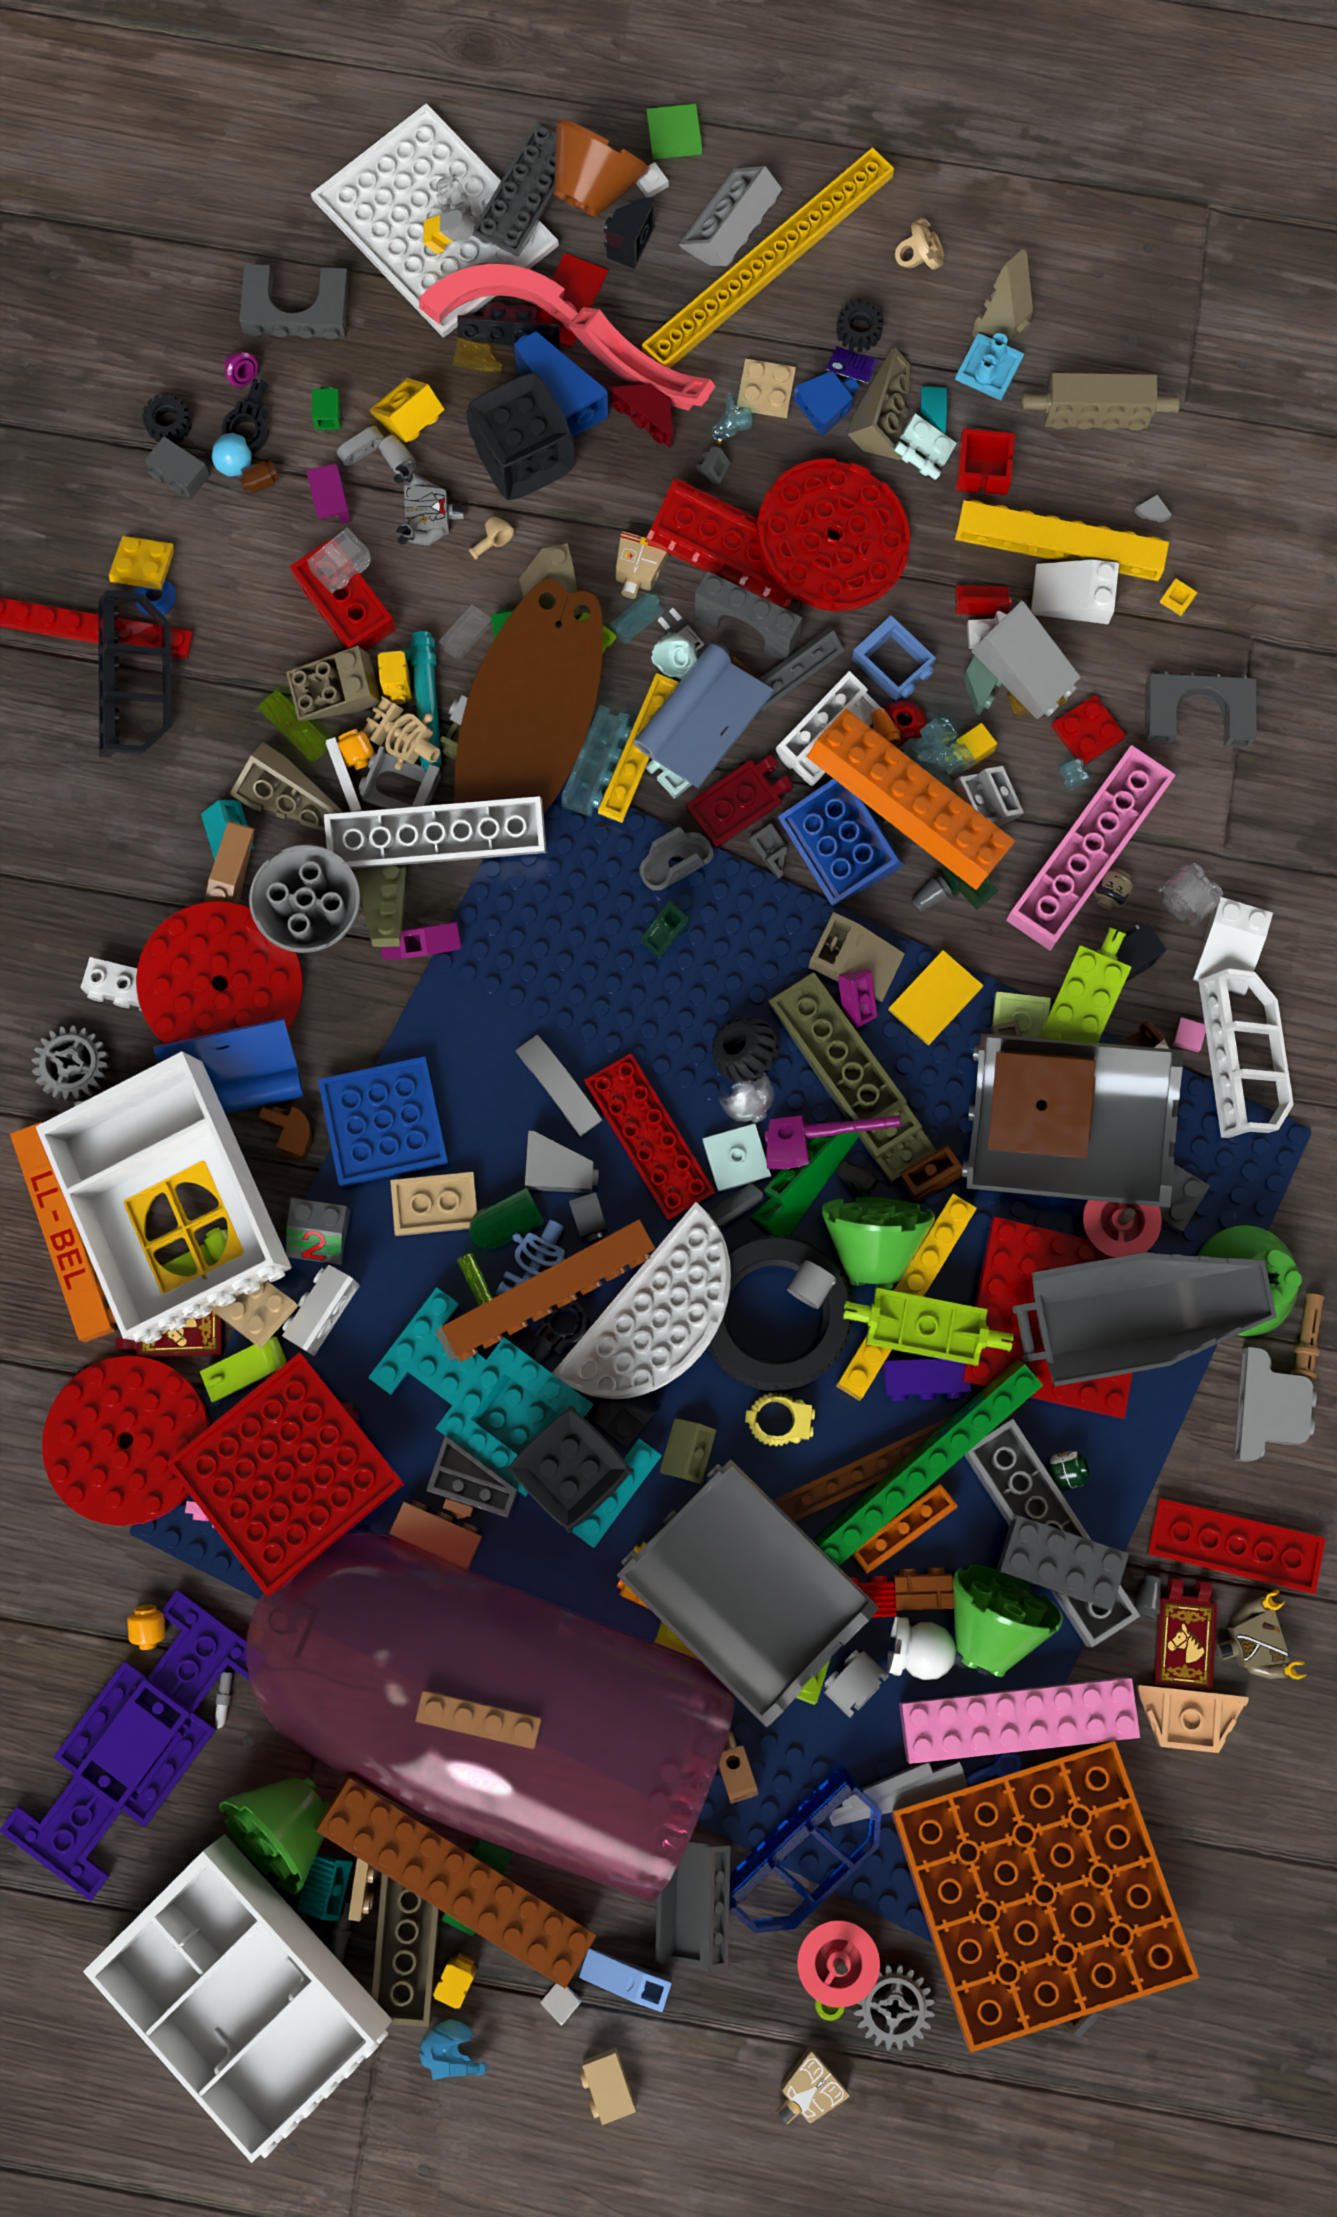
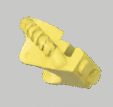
M768 1393V1395L764 1394L763 1397H759V1400H756L755 1404L751 1406L752 1409L746 1411L745 1422L750 1424L751 1433L755 1435V1438L759 1439L758 1441L764 1442L763 1444L783 1446L784 1443L788 1444L789 1441L799 1443L801 1440H809V1437H813V1427L810 1424L811 1419L814 1420L815 1409H812V1405H806L802 1399L793 1400L791 1396L788 1397L787 1394L783 1395V1393ZM778 1402L789 1408L793 1422L785 1435H767L761 1430L759 1424L756 1423L757 1412L765 1404Z

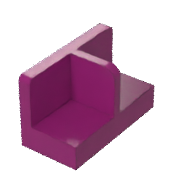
M337 463L307 470L318 519L339 515L341 524L351 522Z

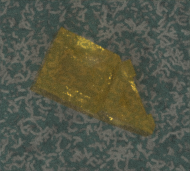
M458 337L453 366L500 373L502 369L501 363L496 361L487 343L483 345Z

